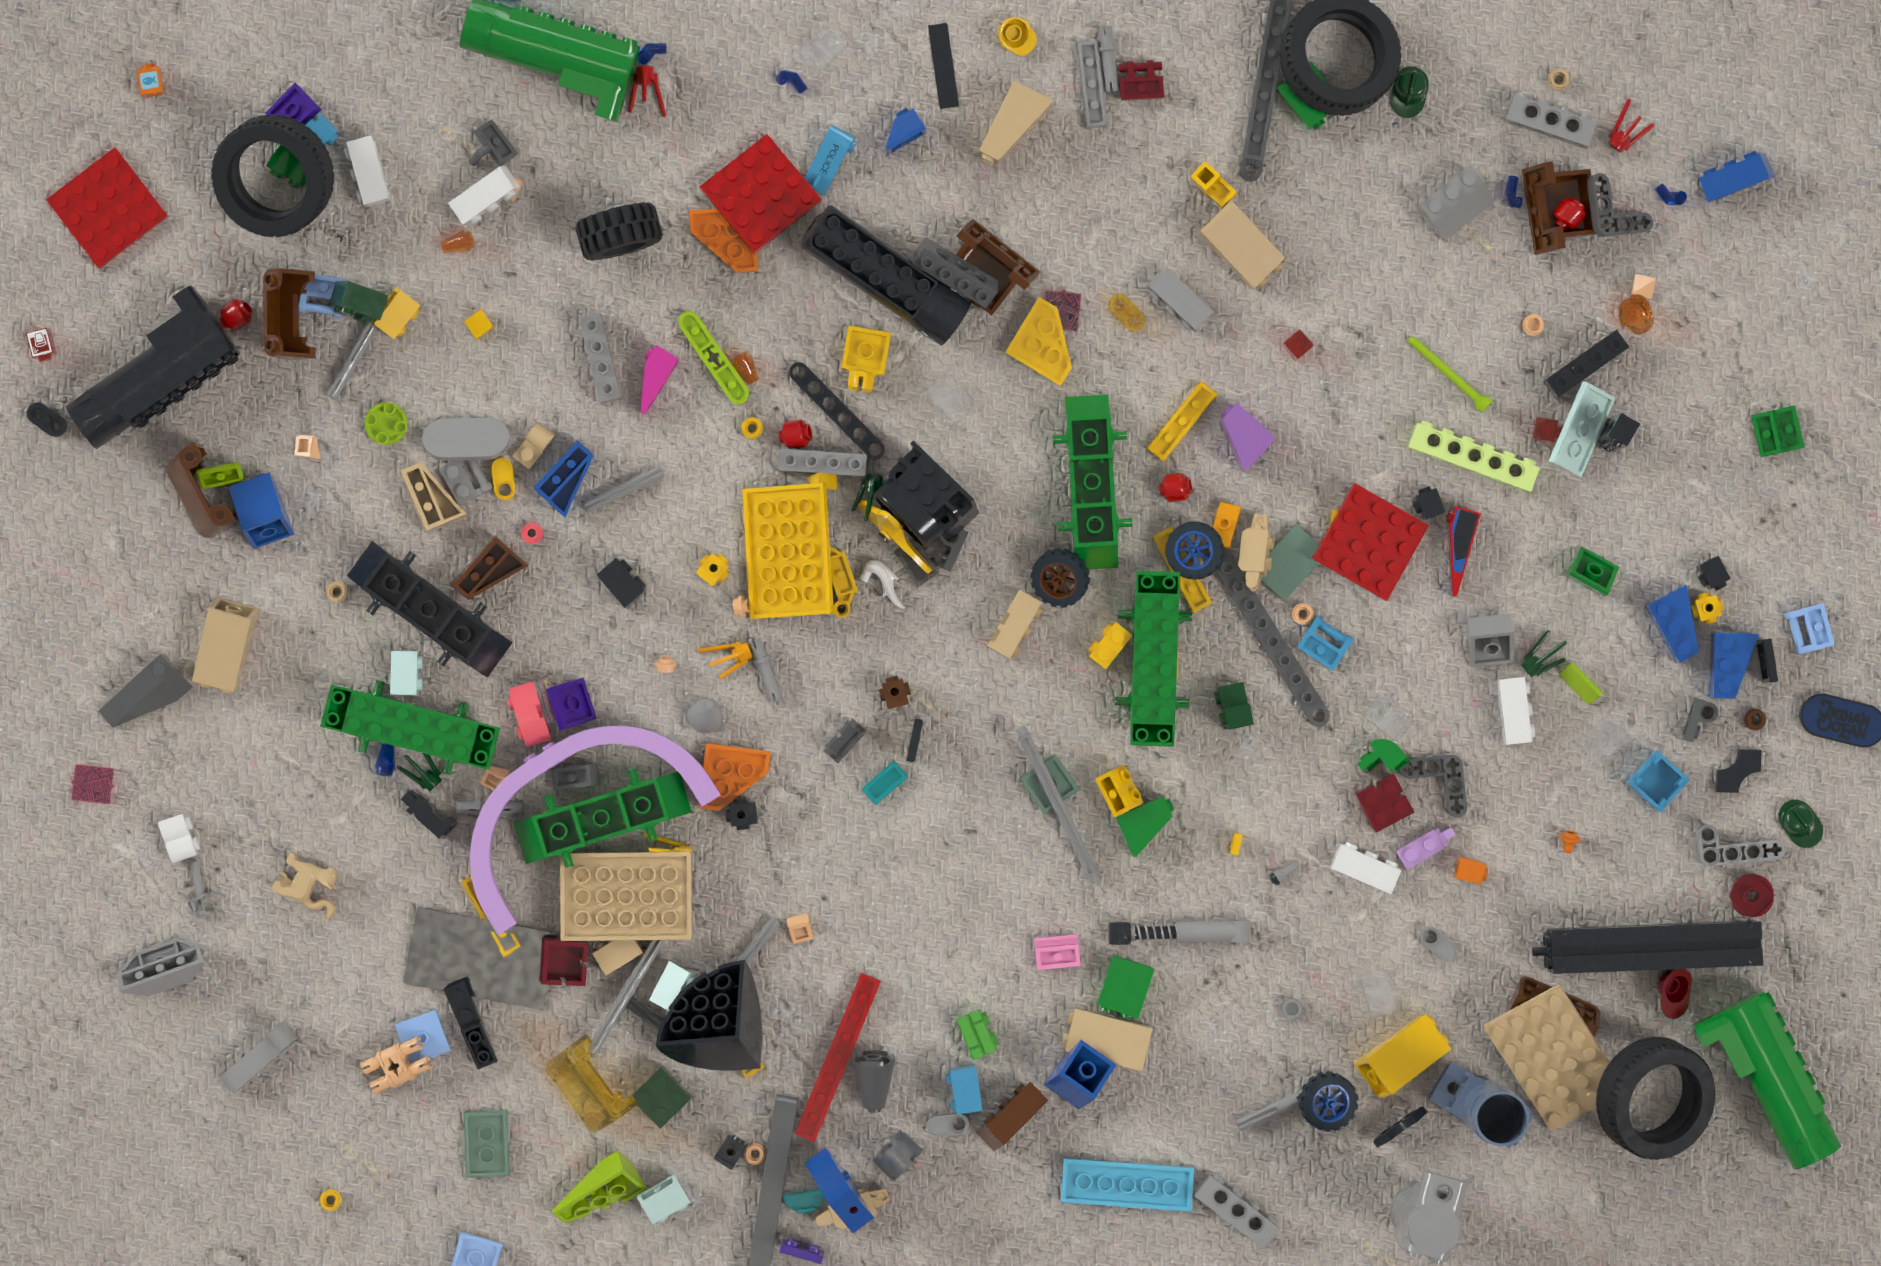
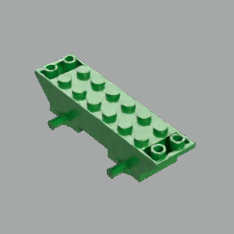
M1108 394L1065 397L1066 435H1053V439H1061L1053 440V444L1066 443L1068 447L1072 518L1071 522H1058V526H1067L1058 527V532L1071 530L1074 552L1079 555L1078 557L1081 560L1084 559L1086 562L1085 566L1089 570L1118 568V531L1122 527H1132V523L1124 524V522H1132V518L1119 519L1116 513L1112 447L1114 440H1127V436H1118L1127 435V431L1114 432L1111 426Z
M1136 571L1133 607L1131 610H1118V614H1127L1118 615V619H1131L1133 625L1131 691L1128 697L1115 696L1116 701H1124L1115 702V706H1128L1130 712V745L1174 747L1176 708L1189 709L1188 704H1180L1189 703V699H1176L1179 621L1192 622V618L1184 617L1192 616V612H1179L1180 572Z
M376 680L374 691L370 693L331 684L320 727L357 736L361 739L358 752L367 754L369 741H378L440 757L445 760L443 774L447 772V775H451L453 763H463L490 770L501 728L473 721L466 717L468 703L464 705V702H460L458 713L450 715L386 698L382 695L385 683L383 681L380 683L379 680Z
M636 768L632 769V771L628 770L631 784L627 787L564 807L555 806L552 794L543 797L547 810L542 814L513 822L525 863L528 864L556 855L562 856L565 868L569 867V864L574 866L570 853L575 849L638 829L646 830L649 842L653 841V839L657 840L654 829L657 824L692 813L680 773L677 771L648 781H639Z

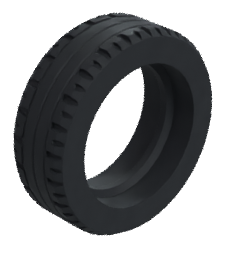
M1369 0L1310 1L1289 22L1283 32L1282 43L1279 46L1280 68L1286 84L1289 85V89L1301 102L1310 106L1311 109L1333 116L1352 115L1371 107L1393 85L1401 65L1400 39L1398 38L1395 26L1391 23L1390 18L1387 17L1385 12H1382L1379 7ZM1327 20L1343 21L1353 25L1364 34L1372 47L1375 60L1373 72L1366 82L1353 89H1341L1327 84L1315 74L1308 62L1305 44L1308 35L1318 24Z
M267 114L251 118L230 132L220 143L216 150L217 152L214 154L211 179L216 199L229 218L248 232L256 235L260 234L264 237H284L294 234L317 218L331 198L334 185V168L329 152L315 132L291 117ZM259 141L278 143L291 151L299 160L306 177V193L295 207L285 211L273 210L258 203L247 192L241 180L239 164L242 154L250 145Z
M1648 1037L1635 1041L1622 1049L1610 1061L1600 1079L1596 1095V1110L1600 1125L1613 1142L1638 1157L1649 1160L1673 1157L1695 1143L1708 1126L1715 1105L1716 1090L1714 1078L1708 1064L1700 1055L1675 1040L1663 1037ZM1667 1064L1676 1066L1682 1077V1094L1676 1110L1665 1123L1653 1130L1646 1132L1635 1130L1630 1121L1629 1106L1637 1084L1647 1073L1657 1067Z

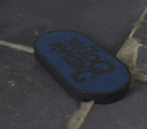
M1816 694L1806 699L1800 707V722L1804 729L1813 736L1856 747H1871L1881 740V711L1872 705L1828 694Z

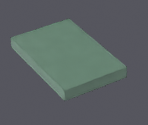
M1295 524L1270 552L1269 558H1272L1271 570L1267 571V577H1262V582L1285 601L1319 564L1312 559L1319 544L1301 527Z
M508 1110L464 1112L466 1178L510 1176Z

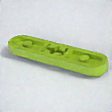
M692 311L682 313L678 320L680 329L729 400L737 405L745 403L749 398L748 387L701 319ZM707 348H709L711 352H713V354L718 353L720 355L718 357V361L721 365L720 368L714 362L710 363L708 361L710 359V355L707 352Z

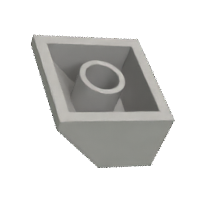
M1510 614L1467 618L1470 667L1514 663V629Z

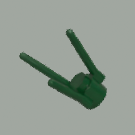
M866 474V479H862L861 488L854 501L852 511L856 510L866 488V492L869 495L864 521H868L875 491L884 484V477Z
M1547 630L1531 651L1523 657L1522 667L1532 678L1535 675L1538 677L1543 672L1565 662L1566 659L1562 658L1549 665H1543V662L1565 646L1567 641L1561 642L1540 659L1536 655L1532 658L1550 634V631Z
M424 754L433 771L428 769L426 772L408 755H405L404 758L421 777L419 779L403 767H399V770L418 783L423 789L427 788L430 792L442 781L439 777L442 773L436 768L430 755Z

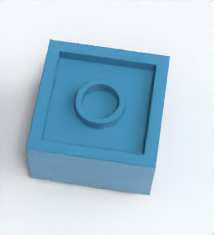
M1653 751L1625 783L1657 812H1662L1690 779L1659 751Z
M976 1064L950 1068V1073L946 1074L947 1083L952 1084L954 1099L951 1100V1109L956 1110L957 1115L983 1111Z

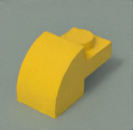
M1206 161L1190 176L1199 189L1222 209L1238 194Z

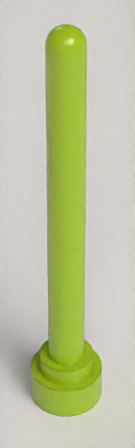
M1411 336L1408 339L1410 345L1475 401V408L1480 413L1490 405L1493 400L1488 395L1484 396L1476 392L1416 337Z

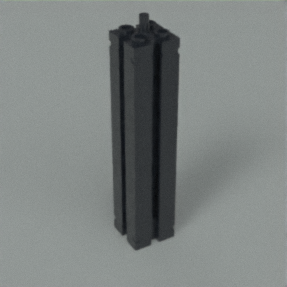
M1746 920L1546 928V933H1543V946L1546 947H1532V956H1544V968H1547L1548 972L1552 974L1763 966V948L1761 945L1762 922Z

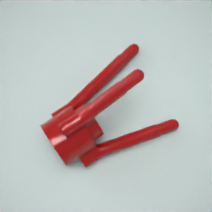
M652 66L636 67V74H633V87L628 112L632 113L638 82L642 86L643 102H646L647 86L652 85L653 82L662 117H666L657 73H654Z
M1630 98L1627 99L1613 131L1608 136L1611 138L1608 143L1620 153L1623 150L1627 151L1631 145L1655 126L1653 123L1629 141L1630 136L1628 135L1641 120V116H1638L1625 132L1620 130L1617 133L1631 103Z

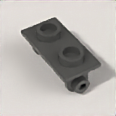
M853 718L850 721L847 720V723L839 730L841 736L838 738L835 735L825 745L826 748L823 751L836 763H839L867 731Z

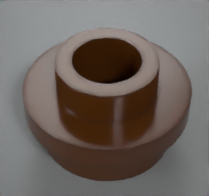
M1751 709L1746 712L1744 723L1751 730H1760L1766 723V716L1759 709ZM1754 715L1758 717L1756 724L1751 722V717Z

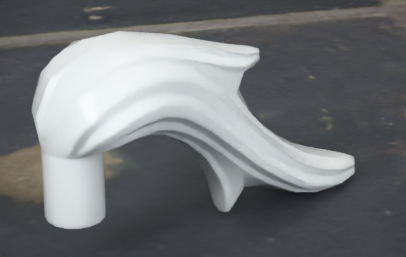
M879 560L867 562L860 579L868 582L871 574H876L883 585L882 598L887 596L892 603L904 609L905 606L898 599L894 590V580H899V578L883 562Z

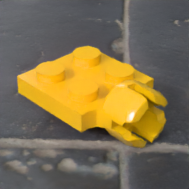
M848 325L841 369L849 372L847 383L849 389L857 391L859 380L863 381L862 392H871L875 377L884 376L891 338L890 332Z

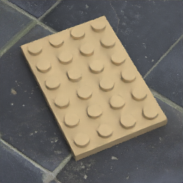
M692 852L570 853L574 866L569 864L567 868H565L563 858L560 856L561 941L692 940Z
M1560 984L1484 1024V1029L1550 1131L1596 1108L1598 1085L1610 1061Z

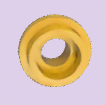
M750 417L743 421L741 431L746 438L756 439L762 434L763 425L759 419ZM754 424L756 431L749 432L748 426Z
M334 1189L325 1190L320 1196V1205L327 1211H334L341 1205V1195ZM328 1196L334 1197L335 1202L333 1204L328 1203Z

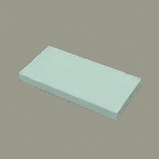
M1583 381L1549 462L1578 477H1582L1615 397Z

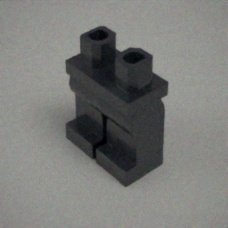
M408 790L401 798L409 807L406 811L410 815H414L438 839H444L459 823L453 817L445 819L437 812V807L433 803L428 802L430 798L424 794L418 795L414 790Z

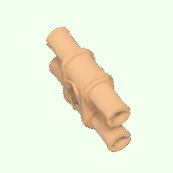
M418 1036L404 1043L396 1042L394 1046L385 1050H379L376 1056L360 1063L361 1069L370 1065L362 1070L366 1075L381 1067L386 1074L374 1081H370V1088L379 1085L372 1090L374 1094H378L390 1087L397 1088L400 1084L409 1080H415L418 1074L433 1068L432 1062L423 1065L431 1060L428 1056H424V1058L413 1063L408 1058L409 1054L423 1049L422 1042L414 1045L421 1041Z

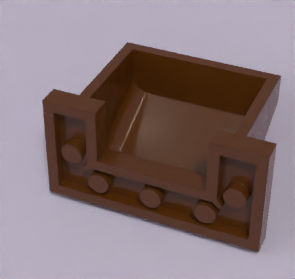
M1545 162L1522 169L1534 255L1566 248L1565 239L1595 235L1587 188L1591 169L1554 172L1553 162ZM1573 197L1585 206L1586 216L1576 229L1567 228L1564 230L1563 226L1559 227L1555 223L1557 219L1553 213L1564 198L1570 199Z
M974 219L966 224L956 236L964 242V245L956 255L999 281L998 292L987 308L970 299L972 304L983 308L991 316L1016 285L1026 290L1041 273Z

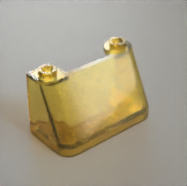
M585 1034L546 1063V1072L582 1119L587 1129L597 1133L621 1118L638 1103L632 1095L628 1098H623L620 1096L622 1095L620 1091L613 1094L588 1060L593 1056L592 1052H588V1046L592 1043V1040Z

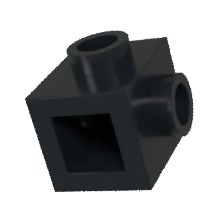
M746 799L733 800L734 804L729 805V809L726 810L727 823L731 822V827L736 826L737 830L750 829L749 825L758 824L756 802L747 803ZM740 810L745 812L744 818H739L738 812Z

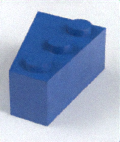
M1754 151L1744 155L1745 160L1736 162V159L1724 163V168L1716 171L1714 167L1704 171V176L1700 177L1699 180L1708 202H1713L1747 187H1752L1767 179L1775 178L1766 153L1757 154Z

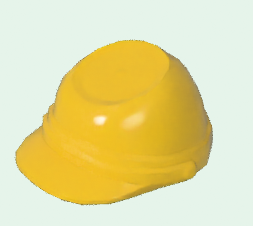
M1009 17L1000 24L998 37L1003 48L1018 56L1028 55L1035 48L1037 37L1026 19Z

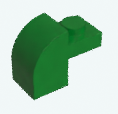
M1378 739L1369 743L1374 751L1372 753L1370 751L1365 753L1357 764L1367 774L1383 762L1395 774L1411 760L1396 743L1387 739Z

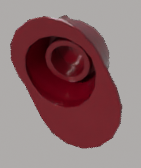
M1686 969L1666 970L1657 983V989L1661 995L1662 1012L1667 1018L1673 1020L1680 1018L1688 1009L1692 977Z

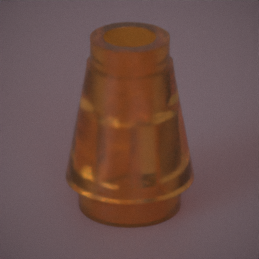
M463 230L441 241V247L445 254L464 252L474 248L475 243L472 233Z
M745 351L732 358L733 367L748 385L759 380L752 355Z

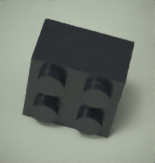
M615 558L597 576L622 606L628 609L647 593L644 589L647 585L638 575L634 577L630 573L632 567L625 559L620 561L618 558Z

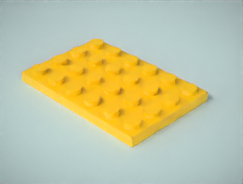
M826 483L742 489L750 619L834 614Z

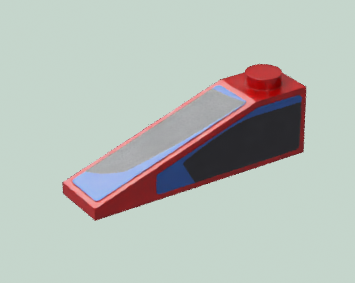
M1455 506L1453 510L1449 509L1446 522L1449 523L1450 595L1452 597H1457L1481 516L1479 512Z

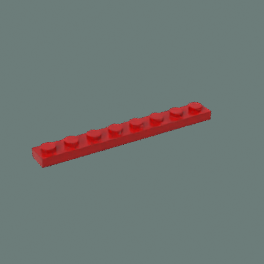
M861 972L795 1135L815 1142L881 980Z

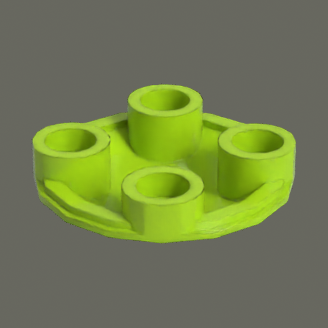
M382 402L374 405L365 417L367 435L374 442L381 445L397 443L404 437L408 428V419L405 412L400 406L392 402Z

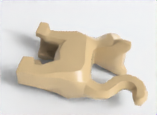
M290 852L286 862L297 871V874L293 880H290L288 874L282 872L279 881L275 880L271 890L282 896L294 899L309 910L315 911L325 907L327 908L326 918H332L335 914V906L329 899H319L313 902L310 897L316 882H319L324 888L336 890L337 870L334 867L321 869L313 863L300 861L297 854Z

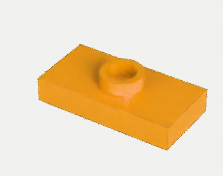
M1220 502L1213 528L1220 534L1224 548L1230 549L1241 507Z

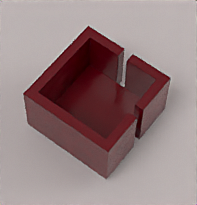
M1390 774L1375 782L1377 788L1369 785L1354 793L1375 833L1415 813L1406 795H1400L1403 789L1395 774Z
M542 937L539 976L541 984L562 985V980L560 979L562 977L563 982L567 986H586L587 966L581 963L580 959L582 962H587L588 942L561 941V938Z

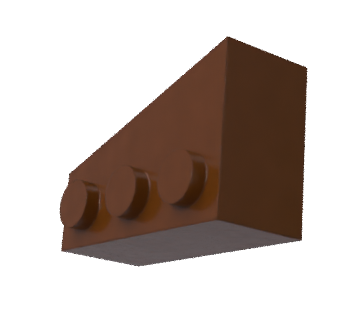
M494 535L451 584L465 598L470 600L500 581L528 567V564Z

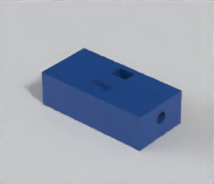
M826 1147L805 1162L828 1204L852 1233H855L874 1218L852 1182L849 1173L842 1168Z

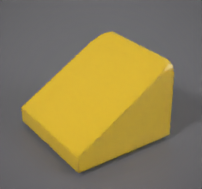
M482 309L464 321L476 340L494 328Z
M818 472L807 478V482L811 484L826 483L827 489L837 490V475Z

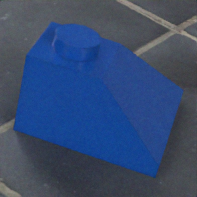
M905 108L896 114L897 118L894 119L886 144L888 155L926 134V127L914 109L908 110V108Z

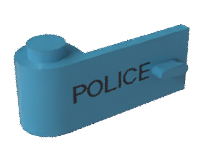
M831 125L804 178L815 191L826 195L847 153L852 154L857 144L854 141L855 136L834 125Z

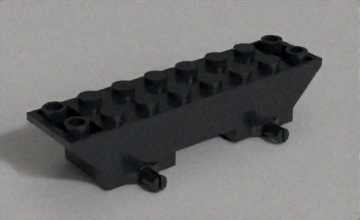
M371 541L347 575L361 589L370 594L373 602L366 611L374 616L380 606L388 607L441 646L444 653L437 662L445 667L451 657H455L488 678L513 642L480 618L487 606L480 602L473 612L467 610L411 569L410 564L417 557L416 554L409 550L403 560H398Z

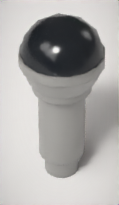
M1292 862L1282 870L1273 871L1270 874V881L1274 885H1281L1284 879H1286L1285 877L1300 867L1299 862Z

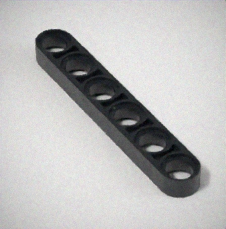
M797 362L790 367L789 374L791 379L869 458L876 460L884 455L885 448L883 443L805 364ZM797 366L805 369V375L800 379L793 376V369ZM811 382L820 384L821 388L817 394H811L808 391V385ZM832 397L836 401L833 409L829 410L823 406L825 398ZM841 413H848L851 416L849 424H840L838 417ZM857 428H863L866 431V437L863 440H856L853 434ZM874 443L879 444L882 449L881 453L878 456H872L869 453L870 445Z

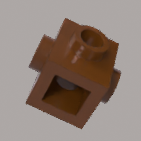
M898 675L885 678L886 683L882 684L879 694L881 701H886L887 708L891 709L909 704L907 695H911L908 682L904 683L903 679H898ZM892 688H898L899 694L897 696L891 694Z

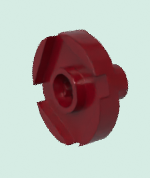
M1747 874L1739 877L1733 883L1729 898L1733 908L1739 914L1748 917H1758L1767 913L1772 907L1774 890L1771 883L1765 877ZM1749 890L1757 892L1755 895L1757 899L1755 901L1752 899L1748 901L1747 892Z

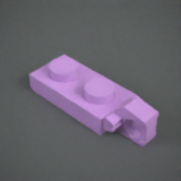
M1452 827L1442 832L1439 828L1432 829L1395 852L1405 869L1408 870L1443 850L1448 845L1446 840L1456 834Z

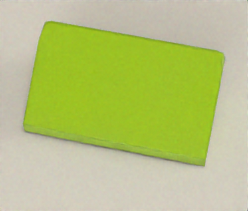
M240 462L197 470L202 489L245 481L244 470Z
M1569 663L1559 673L1560 677L1587 704H1591L1603 693L1574 663Z

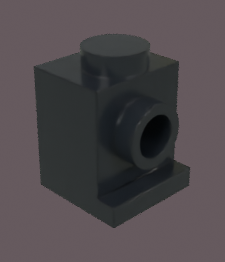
M735 1134L733 1137L728 1135L713 1159L732 1170L747 1147L743 1145L745 1141ZM730 1147L734 1148L735 1154L729 1155L727 1149Z

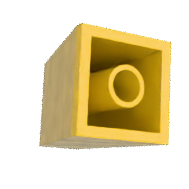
M1427 1014L1418 1016L1353 1063L1378 1098L1394 1094L1451 1050L1448 1045V1039L1437 1030L1436 1022L1432 1017L1427 1016Z

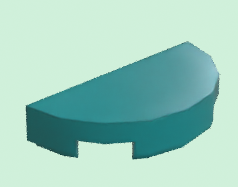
M820 1189L782 1194L785 1204L790 1209L804 1214L815 1211L821 1206L825 1198Z

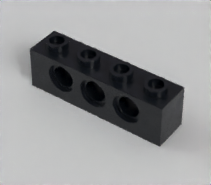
M1615 330L1548 377L1543 383L1553 397L1557 399L1624 352L1629 346L1618 330Z
M1623 413L1609 418L1597 440L1601 443L1600 447L1608 452L1628 447L1640 423Z

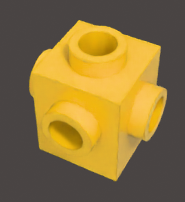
M714 553L710 556L706 554L698 563L701 567L696 573L714 587L718 581L723 583L729 576L728 569L730 567L726 565L729 561L720 553L717 556ZM712 565L718 566L716 572H711Z
M1706 592L1697 595V600L1691 601L1693 605L1690 606L1694 619H1697V622L1704 621L1706 625L1716 622L1717 617L1722 616L1721 611L1724 610L1721 598H1717V595L1710 596V593ZM1707 604L1711 605V612L1705 610Z

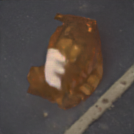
M1634 294L1619 305V320L1625 328L1636 335L1644 334L1652 328L1654 317L1651 306L1644 296Z

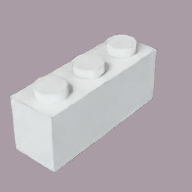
M370 135L346 142L348 148H345L344 151L347 161H352L353 169H350L353 182L357 181L359 190H356L359 203L363 202V205L368 207L390 201L391 198L374 137Z
M499 166L448 204L462 225L471 224L472 226L482 219V214L485 212L491 213L499 207L498 203L503 199L508 201L516 195L515 191L520 186L506 166Z
M1525 677L1496 680L1504 745L1532 742V737H1535L1534 724H1530L1529 716L1533 715L1532 704L1528 703L1527 694H1530L1529 681H1525Z
M1346 842L1345 846L1339 845L1330 865L1331 869L1392 894L1402 871L1397 869L1398 864L1387 859L1383 863L1377 860L1378 855L1366 851L1365 854L1357 851V846Z

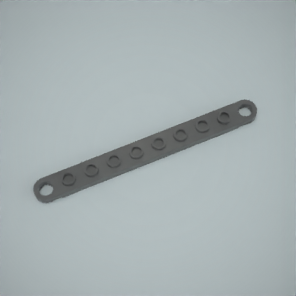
M1270 0L1239 170L1240 176L1247 182L1256 181L1262 172L1280 72L1279 46L1282 43L1283 32L1289 22L1292 0ZM1247 165L1256 167L1257 173L1255 176L1249 177L1245 174L1244 169Z
M1209 548L1204 549L1205 555L1210 557ZM1224 548V559L1216 573L1309 722L1317 727L1324 726L1330 718L1327 707L1256 593L1251 592L1247 587L1246 577L1228 549ZM1317 709L1322 710L1325 714V718L1321 722L1314 721L1312 717L1313 712Z

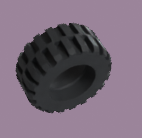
M650 202L633 203L598 212L578 221L575 228L582 255L590 261L609 259L645 249L660 242L663 236L656 207Z

